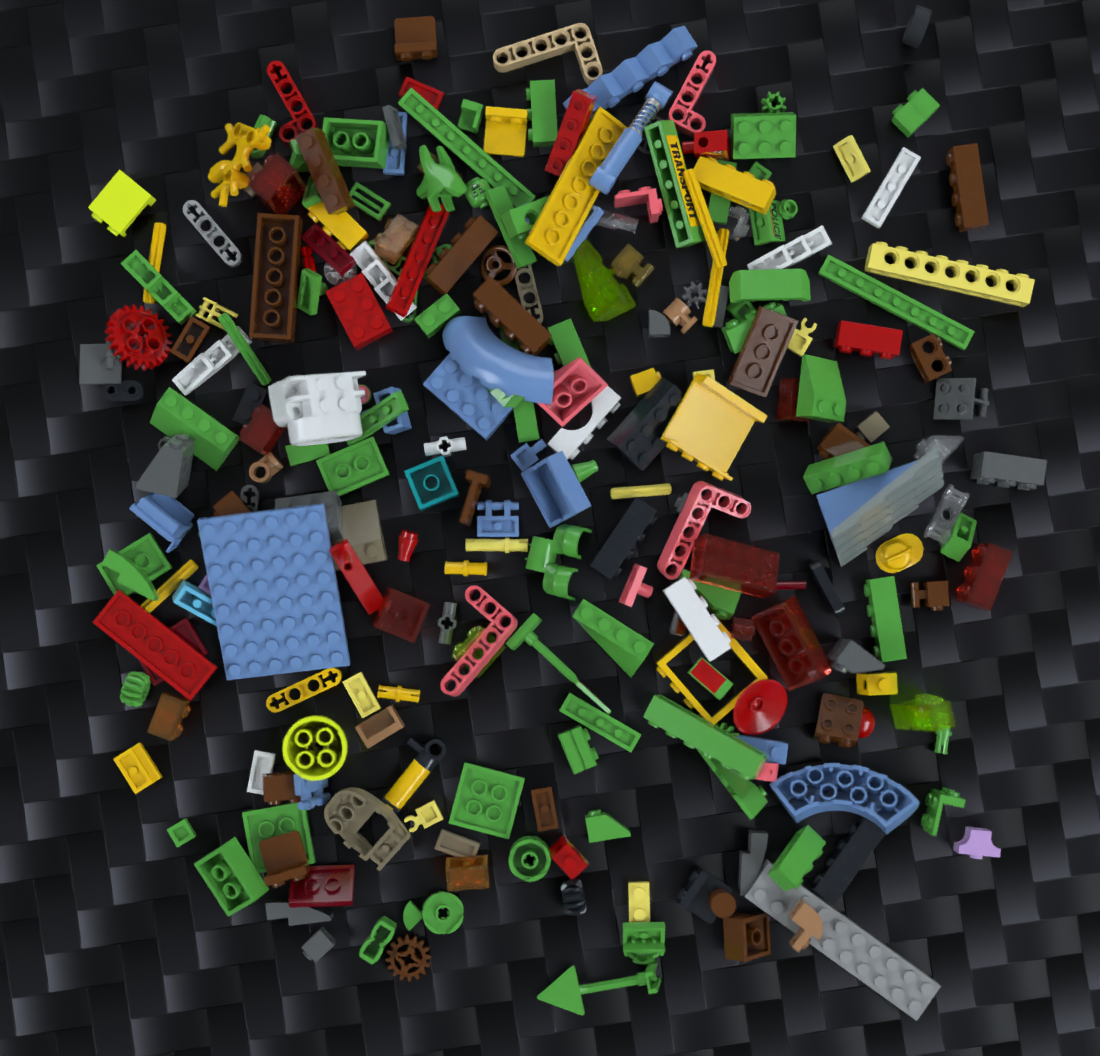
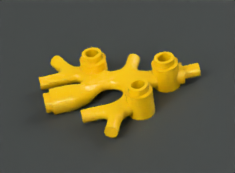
M240 122L234 127L230 123L225 125L228 138L219 148V152L225 155L235 145L237 150L232 161H219L208 173V179L212 183H221L211 192V196L214 199L220 196L219 206L227 207L229 192L230 195L237 196L239 195L238 189L248 186L249 177L246 173L240 172V169L243 166L245 172L252 170L249 156L254 148L261 151L269 149L271 139L267 134L271 129L268 125L256 129Z

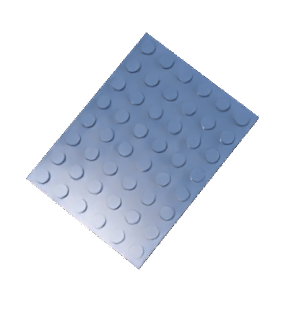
M324 503L200 518L197 520L227 680L350 666L351 662L334 559L329 551L331 541Z

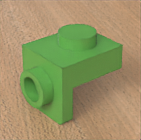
M291 139L289 144L293 152L288 164L290 172H310L297 140Z

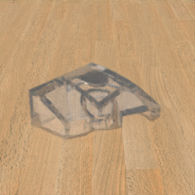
M603 210L604 214L596 224L613 230L620 228L635 233L639 219Z

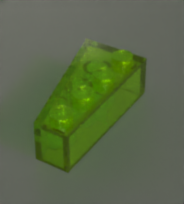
M922 693L915 695L916 699L890 705L896 729L909 730L911 729L910 726H912L913 730L935 732L956 727L950 701L942 699V697Z

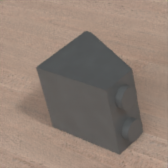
M186 434L174 435L162 446L137 482L135 489L177 498L189 484L195 439L189 438Z

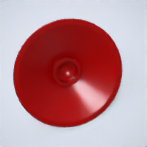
M764 679L751 684L741 693L733 711L734 723L739 731L751 736L760 735L778 724L785 713L788 700L783 685L775 680Z

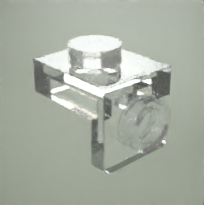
M739 206L731 207L728 212L729 216L739 219L731 236L736 241H739L741 236H746L750 226L746 224L750 214L746 213V209Z

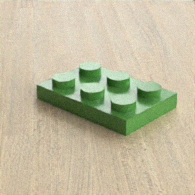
M374 437L316 460L329 492L337 491L339 496L390 475Z
M148 533L119 551V553L135 563L150 581L172 569L171 564L152 533ZM102 562L96 565L114 595L118 590H122L127 595L135 592L116 582L120 575L119 573L102 565Z

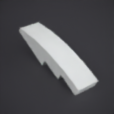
M822 225L806 235H802L786 245L776 248L747 266L749 270L786 269L832 245V242Z
M364 241L349 255L355 259L356 264L362 269V273L375 287L374 290L387 304L397 279L371 246ZM412 302L407 315L417 308L414 302ZM396 314V316H397L400 320H403V319L405 318V317H402V316Z
M237 326L247 343L251 344L252 341L240 326ZM227 334L222 340L215 342L205 353H200L172 381L186 396L223 368L240 351Z

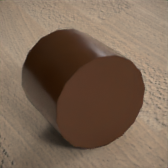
M716 889L709 894L708 905L716 916L727 918L734 913L736 902L727 890Z

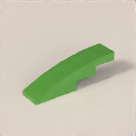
M137 250L121 263L181 326L197 312Z

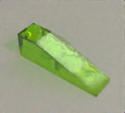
M585 239L573 255L584 305L593 322L608 321L634 308L636 304L623 283L619 285L613 277L615 273L611 268L608 270L601 263L602 257L589 241Z

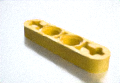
M336 667L321 671L270 695L266 700V706L271 712H280L338 685L342 680V672ZM330 671L337 673L336 682L329 680L325 682L327 687H324V683L319 676L323 675L324 679L330 675ZM314 679L319 682L320 686L317 691L309 689L308 683L310 680ZM297 688L300 691L301 695L298 700L290 698L289 693L291 689ZM285 692V698L289 704L286 705V701L279 704L280 708L272 707L273 698L275 697L276 700L284 697L282 693Z

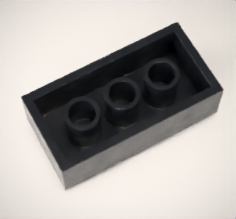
M662 377L607 440L631 464L643 471L667 445L660 438L682 401L684 394L675 384Z

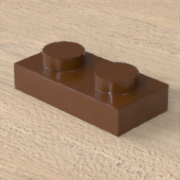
M552 787L532 789L531 794L538 832L559 828Z

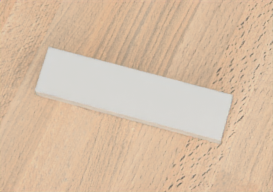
M905 147L902 148L861 219L878 229L881 227L918 164L920 156Z

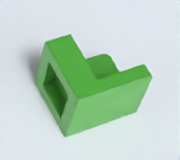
M463 99L458 128L477 134L484 113V106Z

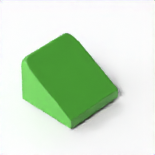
M741 301L736 304L731 302L726 307V310L738 321L745 318V314L751 311L757 312L750 301Z

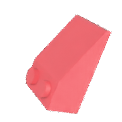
M579 357L553 372L552 403L538 404L563 427L600 394L608 384Z

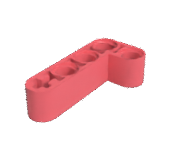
M711 51L700 53L668 115V120H674L676 130L694 138V133L703 132L706 125L704 117L692 111L714 70L716 56ZM707 60L709 61V63L706 65L703 71L701 70L702 65ZM697 77L701 79L702 83L694 84L691 79ZM688 95L692 98V101L684 102L682 96ZM679 113L683 119L677 121L672 115ZM696 122L701 126V129L694 130L690 124Z

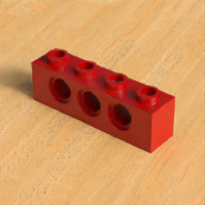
M580 89L573 91L545 171L560 177L587 127L597 96Z

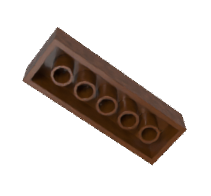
M258 213L249 329V337L253 341L294 343L303 225V221L298 215Z

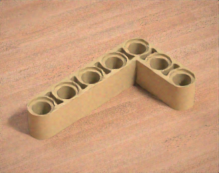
M577 23L499 48L493 54L494 67L498 72L502 73L573 50L575 51L584 81L588 85H591L603 72L590 29L584 23ZM578 32H583L586 36L582 39H579L575 36V34ZM562 38L566 40V43L559 45L555 41ZM542 44L547 48L544 51H538L536 47ZM525 51L527 55L521 58L517 56V53ZM588 51L592 56L584 58L581 54ZM500 57L508 59L504 64L497 62ZM594 70L599 75L596 77H590L588 75V72Z

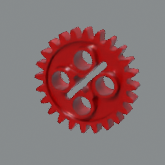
M133 304L130 308L125 305L122 309L119 308L111 315L110 320L106 323L108 328L105 330V333L109 334V336L105 340L112 343L108 348L115 349L113 356H121L119 362L126 360L127 367L134 364L135 370L141 366L143 371H145L148 367L153 369L156 365L159 366L168 358L167 354L171 351L169 347L173 343L168 339L172 334L166 333L169 326L162 325L164 319L158 320V313L152 315L150 308L144 311L143 305L137 309L135 304Z

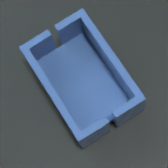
M563 451L543 459L520 473L549 528L591 507Z

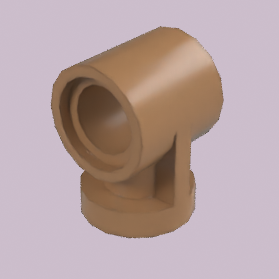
M678 298L662 312L673 326L677 327L680 324L683 327L680 330L683 334L698 321L695 316L692 319L688 316L691 313L690 309Z
M269 452L258 462L251 465L249 475L252 480L258 483H267L284 466L272 452ZM260 467H264L266 470V474L262 478H258L256 474Z

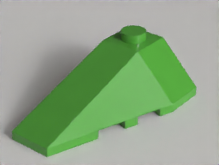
M701 754L750 820L754 818L768 802L765 798L767 793L762 786H756L752 781L743 779L732 768L731 770L724 768L717 759H709Z

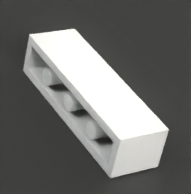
M683 577L664 589L663 592L707 660L712 661L731 648L729 645L731 640L725 631L721 633L717 627L720 623L714 614L710 615L706 610L708 604L702 596L698 597L694 590L697 587L691 578L687 580L686 577Z

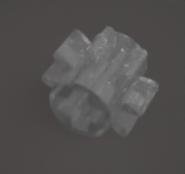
M691 281L689 288L683 287L686 294L682 298L683 300H689L687 302L688 307L691 304H695L699 308L701 301L706 303L703 295H706L708 292L707 290H701L702 283H699L697 286ZM698 291L699 297L695 296L692 299L691 292L696 293Z

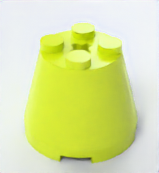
M309 716L299 720L289 729L283 742V756L286 764L301 778L312 781L323 780L335 774L345 762L348 751L347 739L341 727L333 720L323 716ZM317 742L321 745H324L322 750H320L319 746H316Z

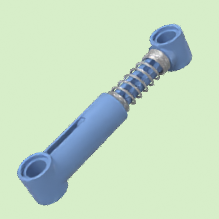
M657 81L654 82L645 98L646 102L641 111L638 112L630 127L624 129L601 166L594 172L589 185L606 195L610 192L617 177L641 143L642 132H645L644 127L651 123L650 120L654 119L653 116H656L660 109L663 110L666 107L673 91Z

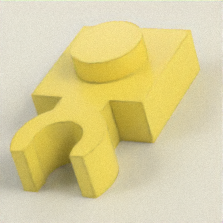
M807 318L801 321L800 331L795 328L787 347L788 350L800 357L804 355L813 339L808 334L812 333L817 326L814 323L811 328H806L805 322Z
M432 800L415 810L417 816L409 815L404 819V822L414 821L415 826L409 829L410 832H414L420 824L425 829L444 818L435 800Z

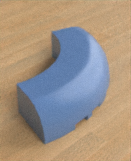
M459 316L451 319L445 325L442 333L445 348L451 353V359L460 364V369L468 376H475L480 379V384L492 390L498 388L510 397L516 394L525 397V401L542 404L552 403L554 385L552 359L529 355L506 345L493 334L484 317Z
M824 763V765L806 766L804 769L787 773L778 778L777 781L769 784L775 796L796 823L820 812L846 811L871 820L888 834L909 818L919 806V801L902 785L897 784L882 773L879 774L869 768L858 765Z

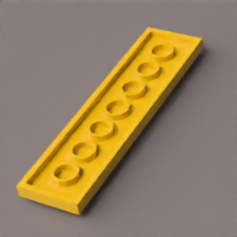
M600 106L590 119L572 157L567 162L525 241V244L556 266L562 265L600 192L589 185L591 177L596 169L601 166L624 129L628 128Z

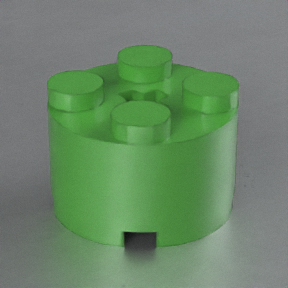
M537 836L519 838L512 845L509 853V867L516 877L528 882L537 881L547 873L551 863L548 845ZM528 854L535 856L531 863L529 860H525Z

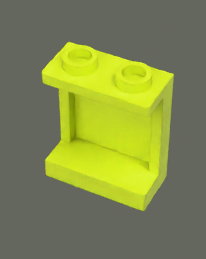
M119 169L88 208L93 211L91 216L100 223L105 221L109 225L107 229L115 236L121 234L125 237L127 235L125 233L127 228L146 205L152 206L156 199Z

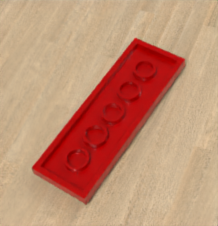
M118 590L93 621L96 626L189 700L196 696L218 668L122 590Z

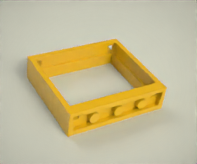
M719 621L720 624L717 627L721 633L725 631L729 636L731 650L756 678L748 686L757 681L768 679L765 673ZM689 633L656 662L658 665L656 670L663 678L669 677L672 681L669 685L677 694L681 692L686 697L683 701L691 710L695 708L699 712L698 716L716 724L734 708L737 699L745 689L711 717L666 665L694 640Z

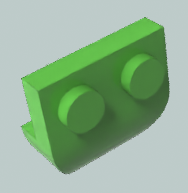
M665 922L623 923L622 938L625 957L629 956L636 964H650L659 955L663 956L665 953Z

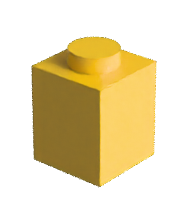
M654 368L630 376L629 379L636 398L646 395L661 379L659 371L655 372Z

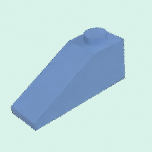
M739 735L737 737L766 753L768 757L765 762L786 764L787 742Z

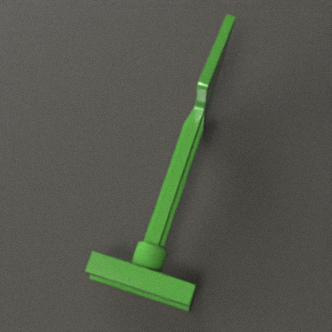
M533 613L505 644L514 651L523 641L529 646H533L568 680L574 682L604 711L610 714L612 711L580 682L577 676L538 640L539 637L533 631L542 620Z
M657 961L648 964L645 972L637 973L635 976L584 985L579 984L576 968L572 965L537 996V999L583 1016L585 1010L582 994L633 985H647L649 994L657 993L661 983V978H657L655 972L658 964Z

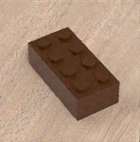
M491 276L474 292V307L481 314L486 312L489 315V321L497 329L501 327L509 341L512 343L516 341L519 344L521 352L537 356L551 342L552 334Z

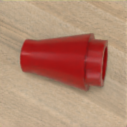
M402 530L401 534H399L397 559L409 562L419 540L417 538L418 533Z

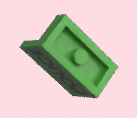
M773 200L766 215L749 209L755 245L760 246L769 242L786 241L782 216L778 211L780 201Z

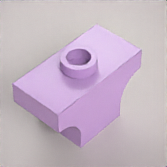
M966 826L963 839L954 842L953 850L958 854H968L970 858L983 859V856L1000 857L1001 852L1000 848L992 844V831L987 828Z

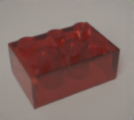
M982 543L975 546L971 554L973 558L971 565H968L964 572V577H966L964 583L958 587L956 596H958L957 602L977 610L991 611L1013 552L992 543Z

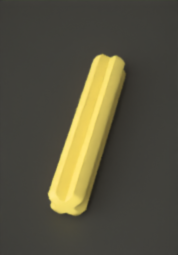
M667 483L611 488L610 493L612 499L670 495L672 489L671 484Z

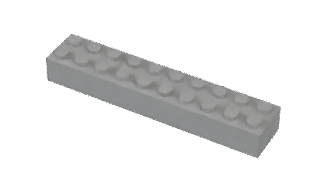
M765 859L752 886L744 895L745 898L795 934L800 926L791 920L788 915L800 899L804 900L819 914L823 924V931L819 941L811 936L809 944L917 1021L941 986L929 975L802 884L796 889L791 888L785 892L767 875L774 864Z

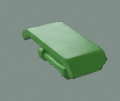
M803 269L739 270L733 272L729 281L730 302L735 304L741 301L802 300L806 302L811 300L810 280Z

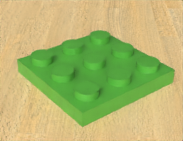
M465 762L449 824L509 839L525 778Z
M287 803L242 812L250 860L258 873L267 872L259 843L262 840L294 830L300 832L309 864L316 862L307 810H300L298 803Z

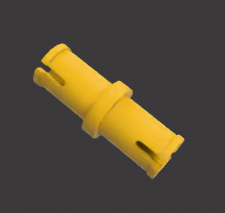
M464 560V562L446 561L445 574H463L464 577H468V575L486 576L487 562L471 563L469 560Z
M379 684L377 698L395 699L396 702L402 700L419 703L418 696L420 695V690L406 689L400 685L398 687H391Z

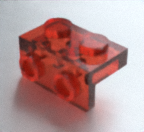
M781 379L777 407L778 420L809 422L807 418L796 416L800 379Z

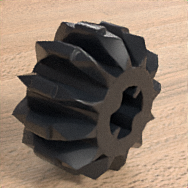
M571 879L563 882L561 893L566 914L568 916H577L585 913L587 906L582 881L580 879Z

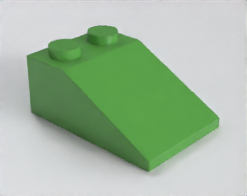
M804 354L802 356L796 416L823 422H844L846 398L837 361Z

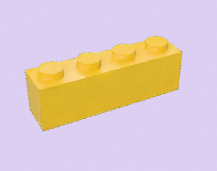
M700 156L694 167L701 189L761 214H767L776 195L775 186H773L774 184L766 179L758 180L749 172L744 171V173L736 171V168L732 165L725 164L724 166L709 156L706 158Z

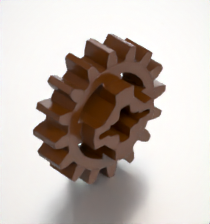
M406 934L404 940L399 936L397 938L398 943L395 941L391 942L393 949L388 948L387 953L391 955L386 957V962H391L388 965V970L394 969L393 976L400 974L401 981L404 979V976L407 977L408 982H411L412 976H415L418 980L420 972L424 975L426 974L424 967H430L431 963L427 960L431 959L432 954L426 953L430 947L423 946L424 939L420 940V942L417 941V935L410 939L409 934ZM409 944V947L405 949L399 948L403 945ZM416 947L421 951L422 956L418 955ZM407 954L412 955L410 962L406 961ZM395 960H398L402 966L401 968L397 965ZM414 966H415V967H418V968L415 969V970L408 971V969H410V968H412V967H414Z

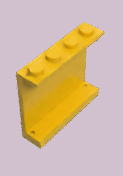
M697 373L660 439L667 443L666 447L672 451L677 452L679 450L682 452L681 456L686 460L698 462L696 466L700 469L712 471V476L716 479L732 481L733 478L727 473L731 463L754 422L764 423L767 415L709 376Z

